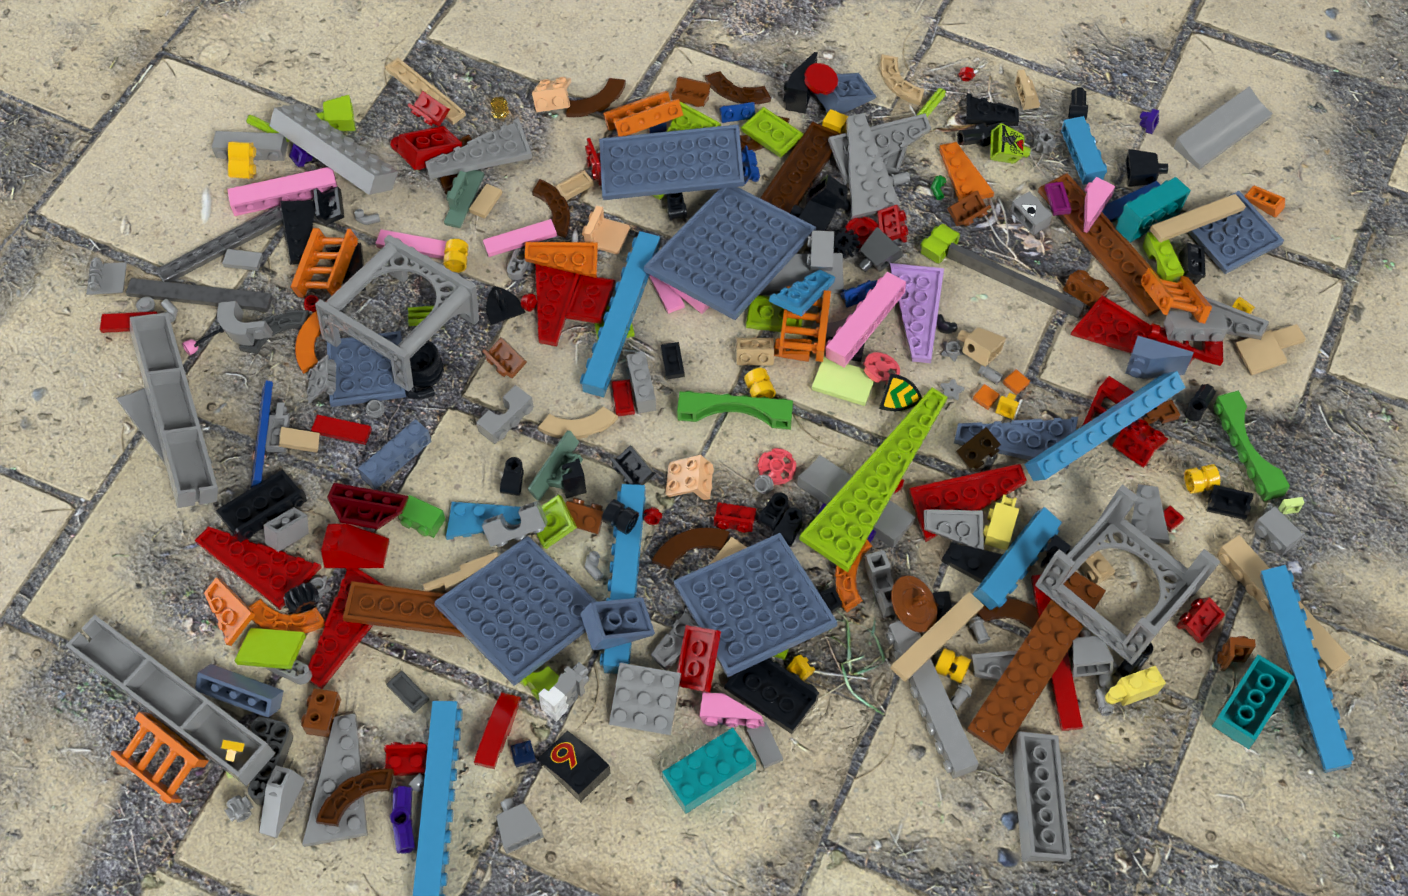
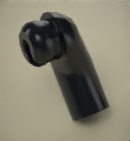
M938 314L937 327L941 333L952 334V332L957 331L958 327L955 322H945L943 315Z
M414 386L409 392L406 390V396L409 399L422 400L435 396L433 387L416 391Z

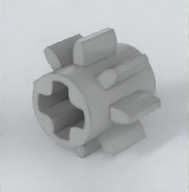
M1048 132L1038 133L1037 138H1034L1033 145H1036V151L1042 154L1051 153L1052 148L1056 144V141L1053 140L1054 135Z
M237 795L226 804L228 808L225 810V813L232 822L235 819L237 822H243L252 814L250 809L253 808V805L247 796L242 798L240 795Z

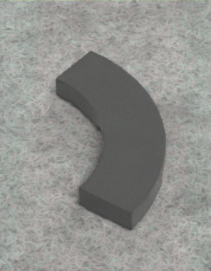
M289 310L276 316L271 315L262 321H266L273 331L272 336L285 330L301 329L310 313L308 310ZM270 338L254 339L253 345L240 344L239 349L243 352L258 354L261 347Z

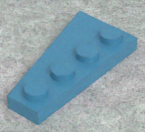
M818 270L804 277V281H797L793 283L792 287L783 288L779 294L774 293L770 295L769 302L802 317L823 295L824 290L827 291L834 283L835 276Z
M452 502L446 539L450 540L458 536L471 537L472 534L479 533L484 535L485 533L482 528L484 520L502 513L509 524L517 525L521 523L518 513L520 507Z

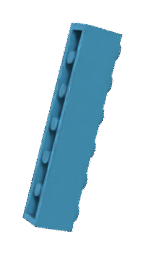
M1046 507L1037 511L973 592V595L989 610L995 607L1000 608L1007 601L1006 595L1008 593L1011 594L1017 588L1016 582L1019 579L1022 580L1027 575L1028 570L1026 569L1029 565H1034L1039 559L1037 556L1039 552L1042 553L1047 548L1049 539H1052L1055 534L1059 533L1058 527L1062 522Z

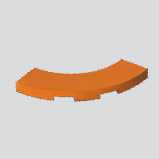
M317 311L305 321L296 339L295 354L303 374L318 363L315 355V342L321 334Z
M868 539L849 572L836 566V592L846 612H849L863 601L857 589L856 574L861 559L873 547Z
M262 599L248 606L256 614L252 621L263 629L309 633L325 625V620L316 607L306 612L285 615L268 607Z

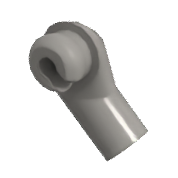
M357 209L354 212L356 221L364 225L381 222L378 213L368 216L364 214L362 209Z
M168 299L162 301L161 306L167 311L165 313H168L172 323L176 320L178 309Z
M591 551L587 555L585 569L595 581H598L603 577V573L597 568L600 555L596 551Z
M1113 662V673L1099 675L1100 686L1107 688L1108 691L1111 687H1114L1112 675L1118 671L1119 667L1115 662Z

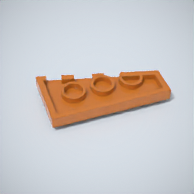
M957 142L940 145L939 151L958 201L977 190L982 199L994 197L993 190Z
M525 242V261L597 278L598 242Z

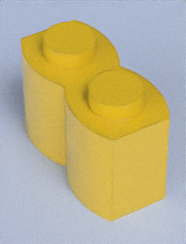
M228 142L229 177L250 179L256 174V165L253 162V158L256 156V147H254L253 142Z

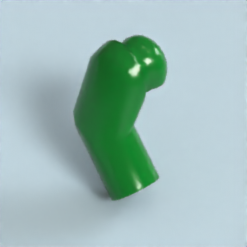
M941 175L936 176L931 185V190L937 200L944 198L941 187L946 183V178Z

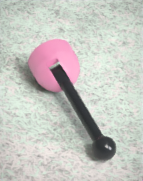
M219 326L216 331L198 341L193 339L186 340L182 343V346L190 356L198 350V344L218 333H223L224 330Z

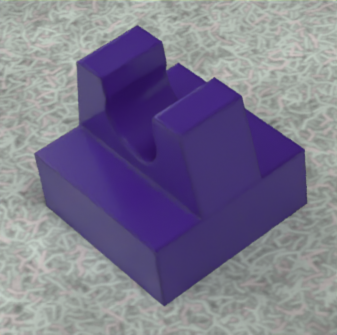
M1152 109L1151 112L1142 111L1140 126L1146 128V133L1153 134L1159 124V110Z
M293 143L289 157L298 167H304L306 162L312 161L313 156Z

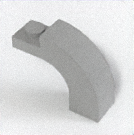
M236 301L219 303L217 309L218 322L234 342L250 346L254 344V339L272 337L273 331L266 321L243 323L244 311Z

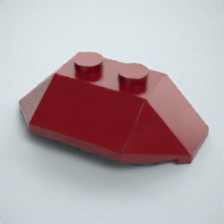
M333 483L327 496V500L340 523L377 530L402 514L409 499L406 495Z

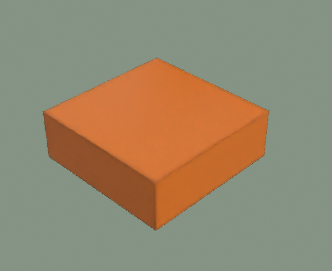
M1017 369L1003 380V384L1016 395L1030 383V380Z
M984 384L973 396V400L988 410L996 402L1000 394Z

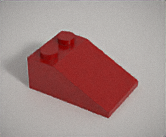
M445 126L399 134L397 153L414 170H422L426 168V161L441 154L453 152L454 148L462 146V142Z
M328 524L321 548L324 568H384L390 540L349 524Z

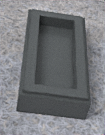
M400 671L386 684L413 713L417 712L429 701V697L403 671Z

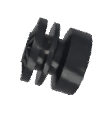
M428 340L410 358L413 385L415 387H431L442 378L444 364L436 346Z

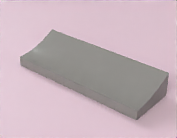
M1249 86L1177 138L1174 149L1200 170L1269 120L1273 113L1261 103Z
M833 253L832 271H824L835 276L834 283L827 290L831 291V294L841 293L844 290L842 253ZM795 254L759 295L779 294L783 288H787V286L792 287L793 283L797 281L802 282L804 277L816 272L810 270V265H807V254Z
M145 388L116 398L122 409L165 464Z
M820 455L798 476L797 486L821 502L828 504L851 479L852 475ZM889 500L873 528L876 531L874 537L894 548L913 524L916 517Z
M1019 732L1012 738L1011 744L1022 862H1068L1071 860L1058 735Z

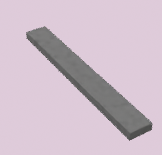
M280 205L156 269L157 274L163 282H173L226 254L227 249H235L281 225L283 222Z
M951 243L949 246L947 258L1079 318L1084 303L959 245Z
M131 278L126 291L128 297H151L155 300L168 299L173 302L218 306L221 302L236 301L241 309L263 312L269 311L273 298L271 293Z

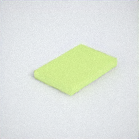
M824 357L813 382L812 390L866 406L874 381L865 374L863 368L847 364L844 368Z

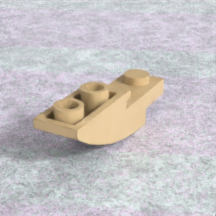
M495 552L459 565L461 571L423 584L424 590L446 594L497 558L498 553Z

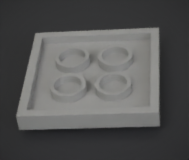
M620 663L609 725L671 735L681 673Z

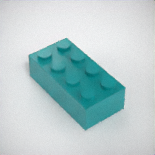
M1177 177L1164 181L1160 186L1153 187L1148 193L1139 195L1133 201H1128L1123 207L1124 211L1118 218V224L1115 229L1131 243L1150 232L1149 229L1152 225L1179 215L1191 190Z
M1258 654L1212 727L1247 749H1250L1295 676Z
M731 728L662 771V778L684 813L687 814L756 770V760L734 728Z

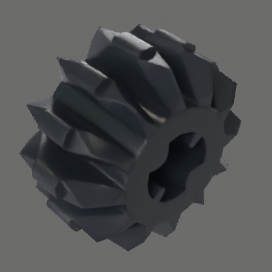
M843 228L842 233L837 230L836 233L838 235H834L833 253H842L844 259H847L848 254L853 257L854 254L852 252L859 251L856 247L861 244L858 241L859 236L854 234L852 229L847 231L846 228Z
M303 583L299 586L296 585V587L291 588L290 591L285 593L284 603L290 612L296 614L313 608L314 605L318 604L320 597L314 585Z

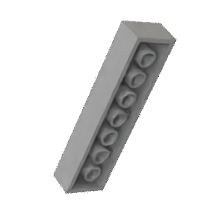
M296 103L294 105H283L282 107L274 108L269 125L271 128L368 195L393 189L398 171L393 169L390 164L380 160L377 155L368 152L365 147L355 143L352 138L343 135L340 130L333 128L327 121L321 120L315 113L309 112L301 104Z

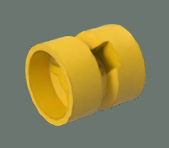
M461 239L448 240L445 244L443 265L452 272L460 273L465 271L467 268L468 244Z
M765 368L753 369L745 375L744 381L747 388L750 389L751 397H768L772 399L775 396L776 391Z
M1214 464L1202 466L1200 470L1197 467L1185 470V485L1190 494L1203 492L1204 489L1207 491L1212 490L1214 485L1220 486V474Z
M944 648L935 669L938 674L943 676L950 675V679L962 683L971 659L962 655L957 657L955 652ZM953 663L958 665L956 669L951 668Z

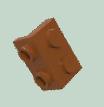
M679 76L676 88L672 92L671 100L679 99L682 103L692 104L695 107H704L709 100L711 84Z
M977 190L947 209L957 227L961 225L966 227L974 223V218L978 217L979 219L987 215V210L992 207L991 205H985Z
M1078 269L1069 276L1063 290L1092 308L1099 298L1108 292L1109 287L1105 286V283L1101 280L1089 276L1088 272Z
M502 337L499 338L489 351L486 349L482 351L486 355L485 360L491 365L495 364L498 367L496 371L503 377L507 375L513 379L527 363Z
M573 498V501H566V506L577 528L599 534L602 516L605 511L602 509L603 506L592 503L591 506L586 505L584 500Z
M1246 636L1230 637L1226 644H1223L1221 652H1218L1217 655L1220 671H1226L1231 662L1245 663L1256 647L1255 639H1249Z

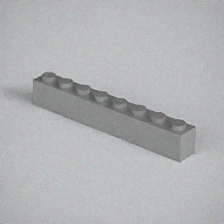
M901 621L890 624L888 633H886L889 644L894 646L896 660L921 638L919 632L909 629ZM930 658L908 679L911 684L910 691L913 698H917L920 704L918 708L921 716H925L928 722L927 729L929 734L933 735L936 740L935 747L937 752L942 754L945 760L943 761L947 773H951L954 779L976 771L979 763Z

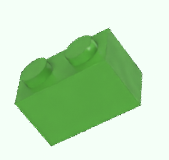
M409 495L403 513L398 516L401 525L408 529L413 528L423 536L428 535L434 538L446 520L443 510Z

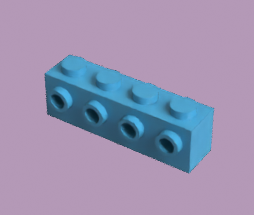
M1084 116L1064 120L1061 132L1082 184L1085 185L1093 182L1096 177L1104 180L1107 166L1101 159V151L1096 147V140L1091 135L1089 123H1086Z

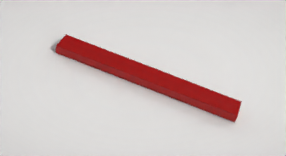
M1042 574L1031 576L1039 618L1051 601L1049 596L1035 586ZM1067 652L1051 677L1061 731L1083 728Z

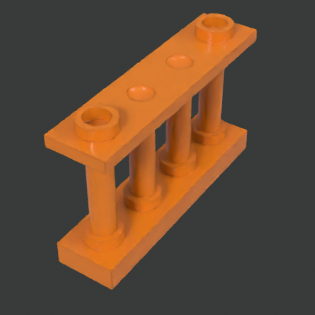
M663 91L604 112L603 115L607 129L610 131L616 128L618 137L681 117L683 112L679 99L670 101L669 93Z
M319 228L312 229L290 286L298 297L305 298L308 289H327L332 296L341 288L353 252L358 244V238L353 231L347 229L344 238L325 237ZM325 245H341L339 252H322ZM320 259H336L333 267H317ZM314 274H330L328 282L311 281Z
M1151 268L1147 269L1146 274L1142 276L1141 285L1164 315H1168L1170 308L1191 312L1199 323H1206L1212 306L1188 277L1181 276L1180 280L1176 283L1159 279Z
M824 290L823 298L820 297L812 305L822 309L817 314L805 313L801 317L784 309L781 337L776 340V349L779 350L778 357H782L783 348L813 351L816 354V361L823 362L831 291ZM787 318L816 321V323H820V327L812 329L786 326ZM785 333L815 336V338H818V343L809 344L784 341Z
M138 712L134 719L140 723V729L124 751L112 750L110 754L116 758L115 762L117 764L127 767L161 795V800L168 804L181 803L183 799L176 794V791L192 768L205 767L209 760L152 714ZM152 732L155 735V740L141 761L137 763L131 758V755L146 733ZM167 744L170 747V752L153 776L145 768L161 745ZM182 756L185 759V764L168 788L160 780L175 758Z

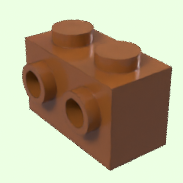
M313 689L312 695H309L307 699V713L303 715L301 720V726L306 734L329 738L334 717H337L342 700L338 692Z

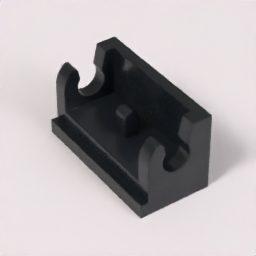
M1187 243L1179 253V262L1184 270L1183 276L1194 279L1193 284L1195 285L1206 276L1205 247Z
M579 458L564 464L561 467L562 470L572 469L571 473L562 475L566 499L587 493L585 477Z
M1214 485L1209 494L1207 512L1246 520L1252 507L1250 503L1253 500L1254 493Z
M1055 534L1047 545V556L1041 562L1040 567L1043 568L1045 564L1049 563L1059 549L1067 554L1071 546Z

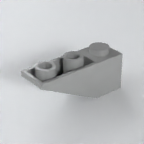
M275 766L266 784L259 833L278 838L305 781L303 777L293 770Z

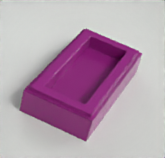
M1063 182L1045 184V191L1053 216L1071 214V207Z

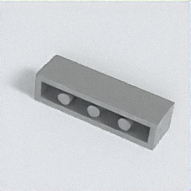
M215 132L212 149L216 158L228 159V142L238 141L253 142L254 147H256V156L253 160H285L288 143L286 137L280 133Z

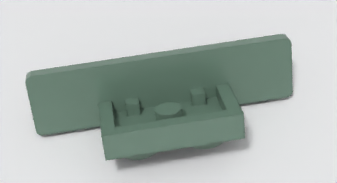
M478 170L460 171L458 176L454 178L451 191H448L446 197L450 209L444 220L445 225L455 228L462 227L485 176L484 172Z
M566 431L528 487L529 492L536 500L540 501L549 487L564 489L562 475L572 472V469L569 468L562 470L561 467L564 464L573 462L578 458L580 463L583 461L580 454L573 453L579 441L571 431Z

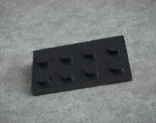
M282 469L218 508L216 512L241 543L264 529L263 525L293 507H301L307 501L305 492L299 489Z
M769 658L732 675L724 686L725 690L791 734L794 733L817 703L819 692L815 686L805 683L797 674L790 673L779 662H773Z

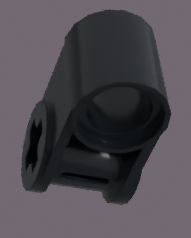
M682 192L667 194L669 221L682 217L687 219V209Z
M511 457L505 463L500 482V494L520 496L524 470L522 461L517 457Z
M782 492L775 493L759 514L757 523H763L774 532L789 509L787 495ZM778 502H781V503H783L784 505H783V506H777V505H775V504L778 503Z
M795 507L789 508L775 528L772 536L781 533L789 547H791L803 524L801 510Z

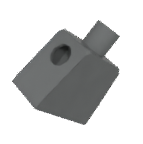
M877 227L860 248L864 259L858 266L864 272L872 266L880 272L887 268L890 263L900 259L903 253Z

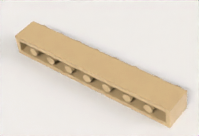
M1238 535L1220 548L1217 557L1221 564L1232 572L1233 577L1242 583L1247 593L1259 602L1260 607L1264 611L1268 612L1275 623L1260 577L1261 571L1270 568L1245 540ZM1299 601L1300 609L1304 608L1307 616L1305 621L1306 627L1311 628L1314 640H1311L1313 648L1317 647L1320 655V660H1318L1319 666L1324 668L1328 678L1344 667L1351 657Z

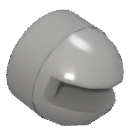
M419 773L408 786L412 787L416 792L422 791L419 785L424 787V776Z

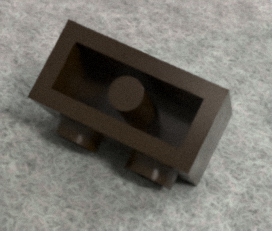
M985 427L956 450L955 453L969 470L972 468L977 470L985 463L983 460L987 456L992 458L1000 451L998 447L1001 444Z

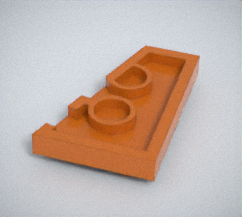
M216 577L204 594L212 613H215L219 623L217 624L224 633L226 645L232 646L256 614L222 579Z

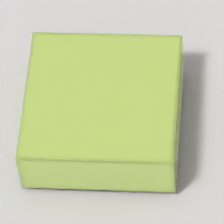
M1303 497L1284 499L1278 510L1283 515L1299 513L1304 505Z

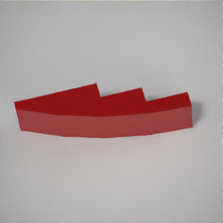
M501 692L474 759L475 765L495 770L500 752L502 753L507 736L510 735L521 697Z

